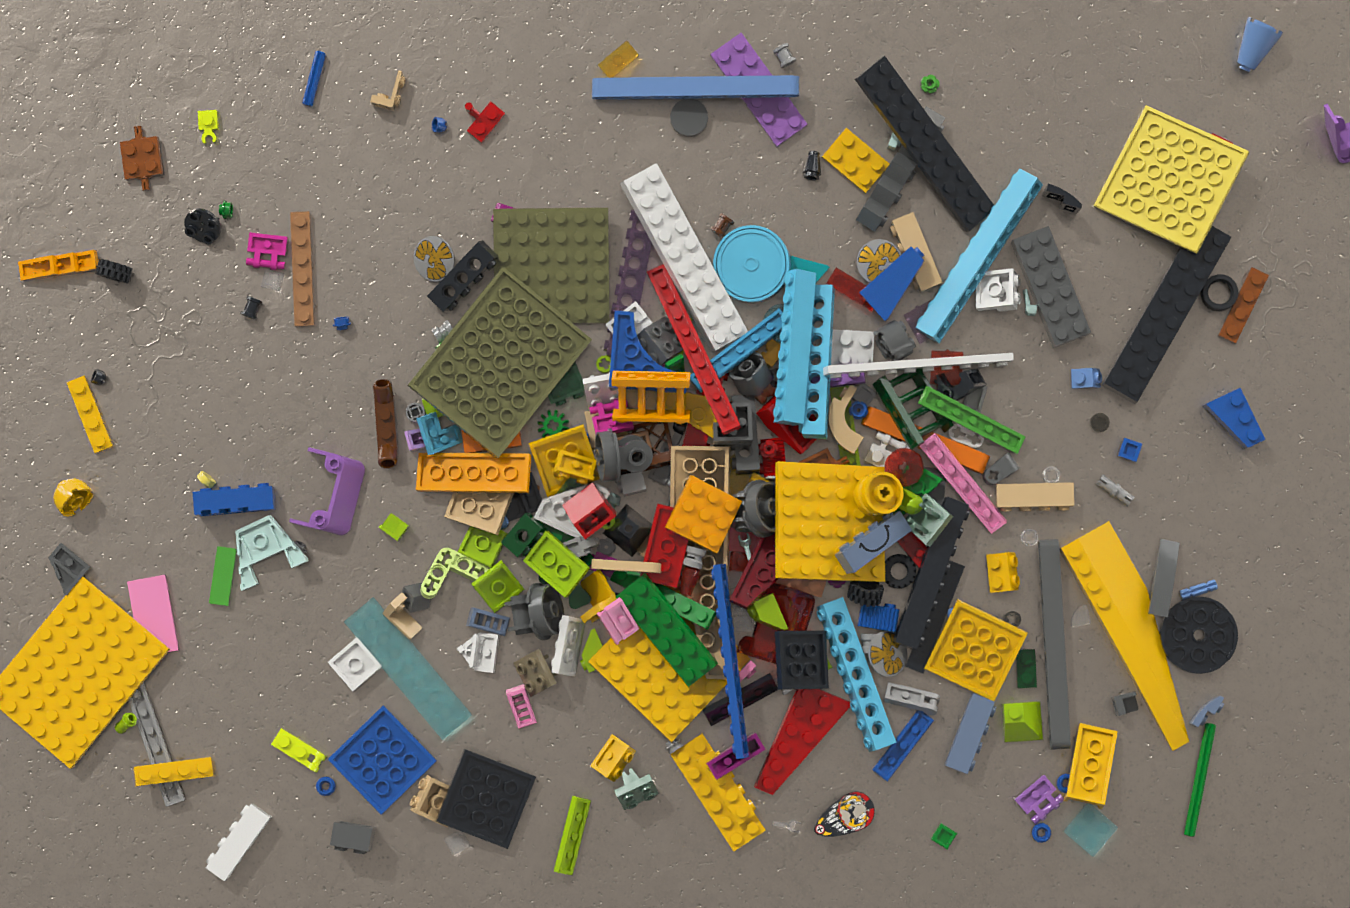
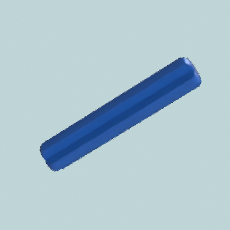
M316 51L302 101L305 106H312L326 56L322 51Z

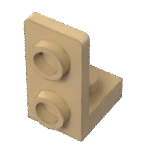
M398 70L391 99H388V95L378 93L377 96L372 95L370 102L373 106L393 111L395 106H399L401 95H398L399 90L404 87L406 77H403L402 71Z
M401 593L387 606L382 614L410 640L422 627L403 609L405 607L403 603L407 597Z

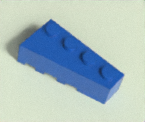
M269 483L257 484L258 487L251 488L250 485H239L237 489H231L230 486L219 487V490H212L211 488L200 489V491L192 492L194 515L204 517L276 510L274 487L269 486Z

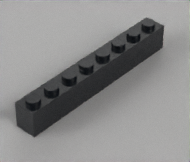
M950 497L944 498L942 507L954 517L930 547L927 546L892 641L913 650H917L923 644V631L928 629L931 618L928 617L931 610L934 611L936 608V595L942 591L944 582H942L943 576L948 574L951 565L948 563L950 556L953 557L957 549V546H955L957 538L960 539L964 529L961 527L963 520L966 521L970 510H968L969 504Z

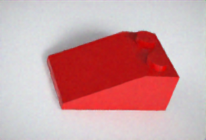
M774 395L756 414L769 430L799 454H803L817 439L804 438L802 432H799V425L791 426L774 422L773 411L776 404V397ZM814 414L809 417V421L817 420Z

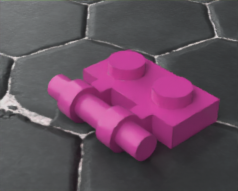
M249 232L247 252L254 253V258H247L246 265L253 266V268L267 267L270 270L284 269L285 262L278 261V256L286 257L288 237ZM261 254L271 255V260L261 259Z
M618 399L613 400L612 403H597L596 406L589 407L590 415L596 413L599 415L592 417L595 435L597 432L607 431L608 428H612V433L634 430L632 421L625 423L612 421L613 413L605 414L606 411L619 409Z

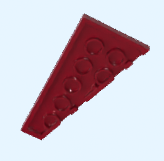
M775 533L769 537L760 538L730 598L731 603L748 610L779 579L775 578Z

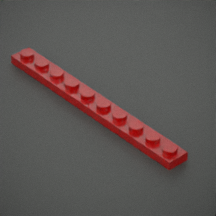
M664 264L647 271V275L723 435L741 428L738 418Z

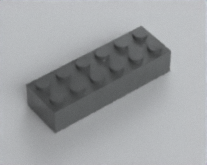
M1049 226L1013 239L1011 245L1035 305H1037V310L1052 347L1056 348L1089 335L1091 330Z

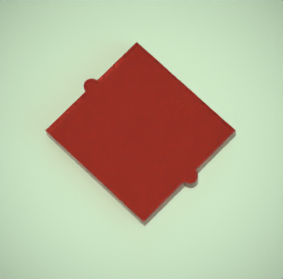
M948 349L946 351H931V358L963 356V352L949 351ZM953 366L952 370H941V367L934 368V371L930 372V384H935L934 379H937V374L944 373L952 385H958L961 381L959 374L962 372V369L959 366Z

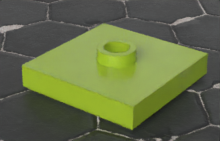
M469 526L458 552L492 568L502 550L503 544L501 541L508 533L500 530L499 534L495 535Z
M502 560L471 583L494 613L500 610L505 602H510V597L517 596L525 590Z

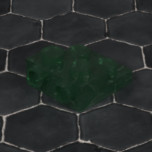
M576 362L572 364L548 395L551 405L555 404L558 407L567 403L566 399L573 397L575 400L585 396L583 379Z

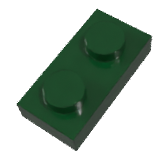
M1035 649L1019 650L1016 656L1017 688H1037Z

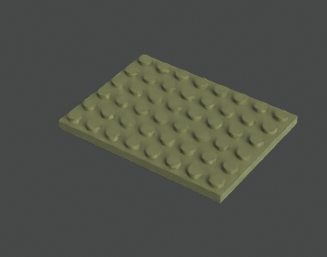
M502 267L407 386L493 456L499 458L592 339L511 272Z

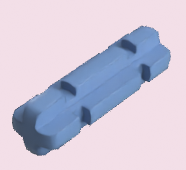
M1211 580L1206 584L1201 583L1189 587V589L1180 590V596L1184 600L1191 598V596L1195 597L1208 593V591L1217 590L1218 586L1215 580Z

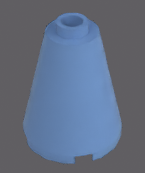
M1248 17L1237 60V63L1240 64L1239 68L1250 72V69L1255 70L1283 34L1280 30L1278 33H1275L1276 29L1259 20L1255 19L1254 22H1251V17Z

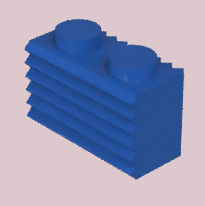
M885 603L884 607L860 605L857 626L896 632L900 609H895L896 605Z

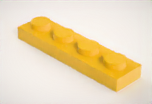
M84 375L66 382L94 453L97 454L114 447L86 376Z
M211 757L133 767L135 787L213 777Z

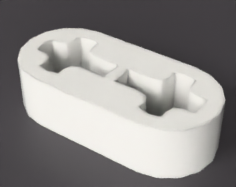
M954 424L948 430V436L951 440L975 449L983 444L984 438L980 435L977 437L980 442H976L975 445L971 444L972 440L968 439L967 435L973 437L976 433L959 424ZM960 428V432L965 434V436L959 435L955 438L952 429Z

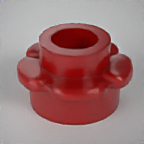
M766 440L760 444V454L764 458H774L778 451V445L773 440Z

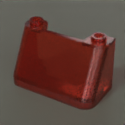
M774 583L763 595L773 593L788 627L786 630L779 631H807L815 606L814 596L795 588ZM756 622L752 637L744 636L739 641L737 652L776 665L775 631L778 630Z

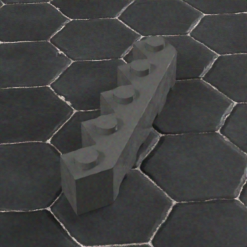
M926 106L924 110L940 132H942L945 127L942 125L945 117ZM901 145L856 218L858 222L873 231H876L879 226H884L888 219L886 216L893 203L897 204L902 197L900 191L907 180L911 182L916 174L914 169L917 164L903 145Z

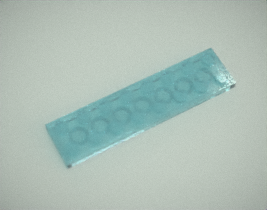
M373 597L346 619L344 623L377 659L384 671L443 740L471 717L472 714L414 644L382 614L384 612L383 607Z

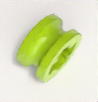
M604 355L597 359L596 366L601 373L610 372L609 365L608 369L605 370L604 367L599 366L603 359L611 363V358Z

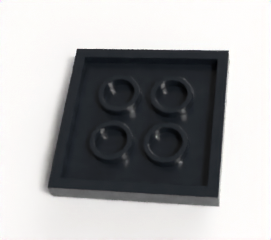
M826 630L775 631L778 690L828 689Z

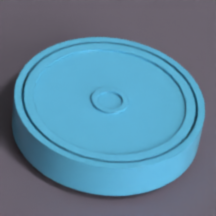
M747 225L736 228L723 237L715 250L713 268L730 296L743 302L756 303L772 298L784 287L787 271L791 269V260L785 243L778 235L765 227Z

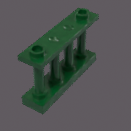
M916 369V372L903 373L892 380H888L886 375H884L872 384L910 450L924 442L923 436L940 427L945 433L954 426L951 420L924 406L911 413H907L903 403L922 395L926 386L931 387L923 373V369ZM912 378L917 388L900 397L897 396L893 387ZM931 411L937 421L918 430L913 420Z

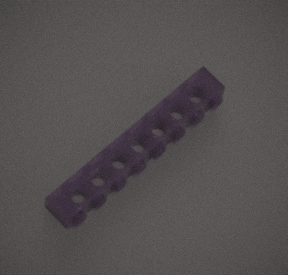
M631 209L629 218L630 221H633L632 227L627 228L626 239L629 240L628 247L624 246L622 258H625L624 266L620 265L618 274L621 277V282L616 284L614 294L618 295L617 302H613L611 314H615V311H624L629 307L621 303V300L626 296L632 299V304L636 301L640 306L652 242L645 230H637L636 225L640 220L633 209ZM635 241H641L643 248L636 250L632 245ZM632 259H636L640 262L638 268L633 269L629 266V262ZM628 278H633L636 280V284L633 287H628L625 281ZM607 329V332L610 333V338L605 340L603 351L607 352L606 356L611 357L613 334Z

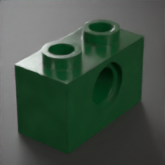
M525 513L501 543L517 558L526 557L534 543L544 534L547 527L535 519L531 513ZM525 531L529 535L526 542L522 539V534Z

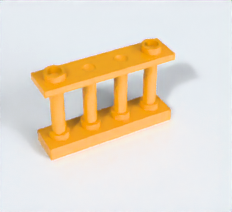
M613 371L612 386L618 387L619 409H613L612 421L620 423L628 421L690 423L691 410H684V389L690 387V372ZM626 387L638 388V409H626ZM646 387L657 388V410L646 409ZM665 388H676V410H665Z

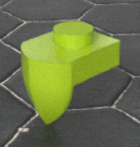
M903 488V500L898 508L908 514L915 515L923 509L919 506L923 500L920 496Z

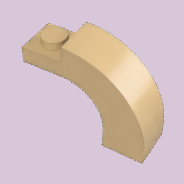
M850 385L849 388L844 387L839 396L842 398L841 401L835 397L833 398L829 408L828 423L835 441L844 450L854 455L864 437L851 430L845 421V409L857 390L856 387Z

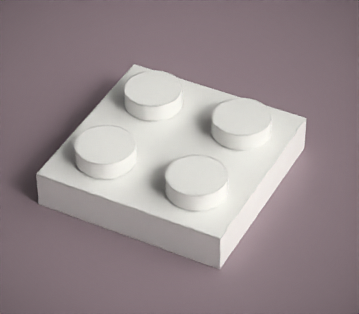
M358 637L328 662L352 691H355L382 667Z

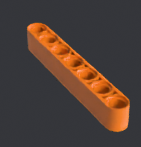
M871 406L867 407L868 414L866 417H863L861 422L863 426L877 432L889 434L892 438L899 441H905L890 414ZM915 425L918 430L922 429V427ZM931 432L923 436V440L925 441L927 438L933 435L934 432ZM936 433L964 468L984 474L990 459L989 455Z

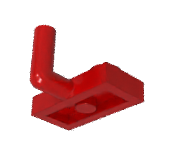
M491 101L481 113L473 107L472 103L468 102L465 104L466 111L476 119L467 129V132L480 143H483L505 116V112Z

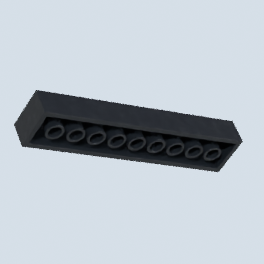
M1211 226L1197 254L1185 248H1179L1104 379L1103 387L1133 404L1139 401L1232 238L1231 236Z

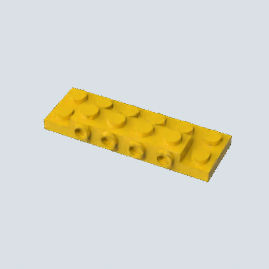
M702 733L670 755L734 852L766 830L754 813L756 807L752 801H746L743 794L746 792L741 784L736 785L732 778L735 777L733 772L730 771L717 780L713 776L706 763L719 755L720 752H714Z

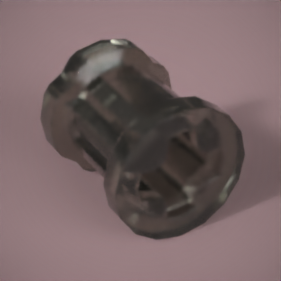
M1010 611L1004 614L1003 621L1008 623L1009 619L1007 617L1014 615L1016 623L1011 625L1015 627L1020 625L1021 616L1018 612Z

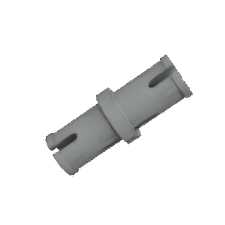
M1102 475L1100 479L1106 484L1098 480L1096 485L1110 493L1109 496L1112 498L1116 497L1128 507L1131 502L1125 499V497L1132 501L1135 496L1122 489L1120 484H1115L1105 475Z

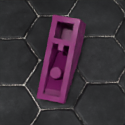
M752 732L747 735L749 757L736 759L732 746H730L706 763L716 780L766 750L756 733Z

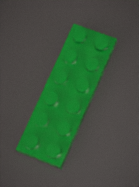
M646 573L616 596L617 599L620 597L635 622L688 687L718 664L716 659Z

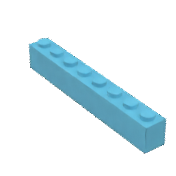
M794 269L787 271L785 276L784 310L781 316L782 331L780 333L781 345L778 353L779 369L777 370L778 380L775 390L776 404L773 411L775 423L791 426L804 424L816 283L815 272Z

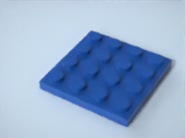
M384 705L328 758L334 767L381 815L437 761Z

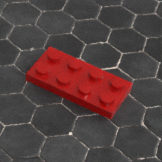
M657 504L643 562L661 563V573H646L652 582L678 588L689 540L665 528L674 507Z

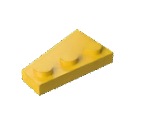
M665 392L666 410H676V393ZM686 392L684 394V410H691L690 424L713 438V422L717 421L706 397Z

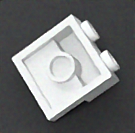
M1013 268L986 271L976 287V309L978 311L997 309L998 311L1017 310V304L1021 303L1020 293H1017V286L1021 285L1020 275H1017Z

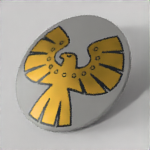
M429 236L417 244L414 251V264L422 277L429 281L438 282L453 269L454 254L452 248L444 239L437 236Z
M883 239L872 240L866 243L858 253V271L870 283L900 257L901 252L890 241Z
M882 631L876 634L871 640L868 650L871 666L878 674L885 677L899 674L907 661V647L892 642L895 636V632Z

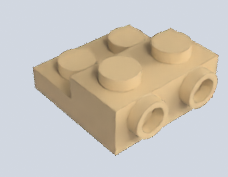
M427 775L418 784L420 790L417 796L414 795L412 797L410 810L436 822L449 785Z

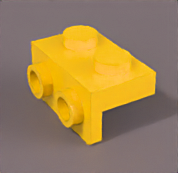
M559 450L553 473L558 474V477L562 479L573 478L577 479V483L587 485L594 481L595 477L593 474L596 460Z
M1015 552L987 554L990 593L1019 590L1020 578L1017 574L1018 559Z

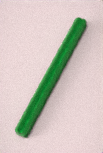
M1212 723L1205 724L1184 835L1194 837L1196 833L1216 725Z

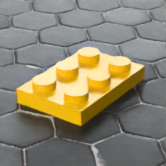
M847 128L822 156L827 163L865 194L890 165V163Z

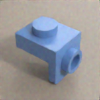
M1071 369L1072 389L1100 388L1102 383L1100 369Z

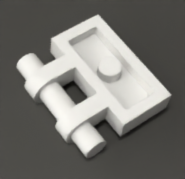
M878 431L875 438L882 442L880 446L872 443L865 461L877 467H885V471L899 477L907 462V459L902 457L901 454L903 451L911 454L912 450H910L905 441H898L892 438L891 435ZM887 444L897 448L896 453L886 449Z

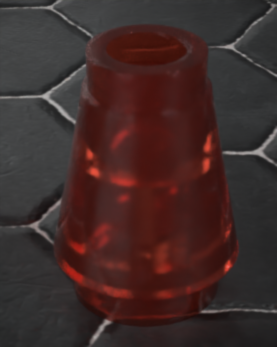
M685 566V569L682 570L681 594L691 596L701 576L699 574L700 569Z

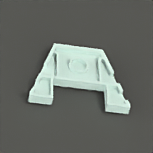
M271 515L235 531L237 555H239L241 591L259 584L252 565L277 553L285 551L291 568L309 561L306 555Z

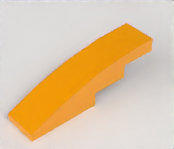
M97 250L72 252L56 256L50 255L19 261L20 280L48 278L96 270L98 265Z

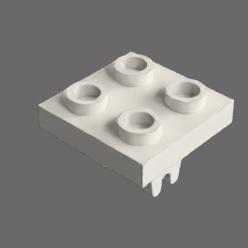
M610 372L609 374L595 377L591 375L589 378L583 379L588 410L589 407L596 406L597 403L607 404L618 399V389L609 388Z

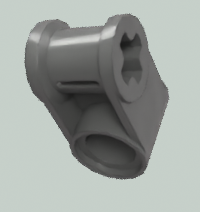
M1008 452L984 471L982 475L983 481L987 485H995L1020 467ZM990 473H991V474H992V473H995V474H996V476L994 477L995 480H994V479H991V480H990V479L988 478V477L990 476Z

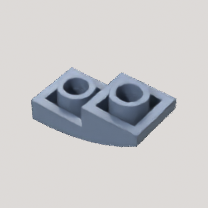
M1217 696L1208 701L1196 712L1189 724L1194 727L1203 726L1208 718L1207 712L1215 715L1216 712L1219 713L1224 706L1222 702L1224 697Z

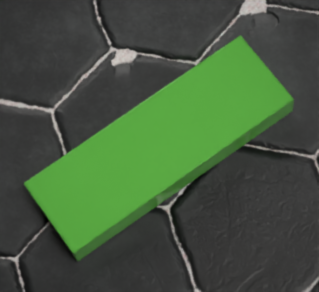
M217 546L209 599L210 604L229 606L237 549Z

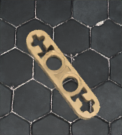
M592 559L591 569L661 573V563Z

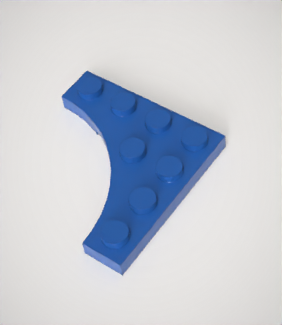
M615 311L609 388L618 389V387L612 386L613 371L675 372L656 363L644 350L636 334L634 312ZM626 387L629 390H638L636 387ZM646 387L645 391L657 392V388ZM665 388V392L676 393V388Z

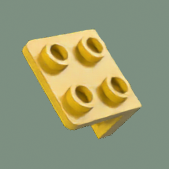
M599 569L580 583L591 596L590 603L593 606L580 616L583 623L590 620L593 623L600 618L597 613L602 612L606 606L617 599L605 575Z

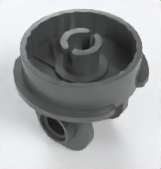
M612 428L596 433V463L601 482L615 481V483H619L621 469H627L631 472H642L650 466L653 453L650 446L641 437L627 435L618 441L616 433H612Z
M754 480L747 484L744 491H738L737 494L731 495L741 500L742 503L730 527L735 528L738 532H752L761 538L769 537L775 533V483Z
M533 583L529 587L527 594L510 597V602L504 603V607L511 606L514 626L508 627V632L515 631L516 635L534 632L540 640H548L552 635L559 634V622L562 619V615H564V607L559 592L551 585Z

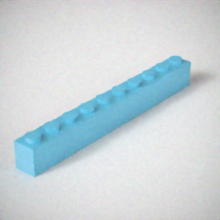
M1020 168L1012 176L1010 184L1002 191L1000 199L991 208L987 219L981 223L979 231L970 240L966 251L960 255L958 263L949 272L945 283L939 287L937 295L928 304L926 312L918 319L916 329L921 334L940 344L1042 188L1043 184L1037 177Z

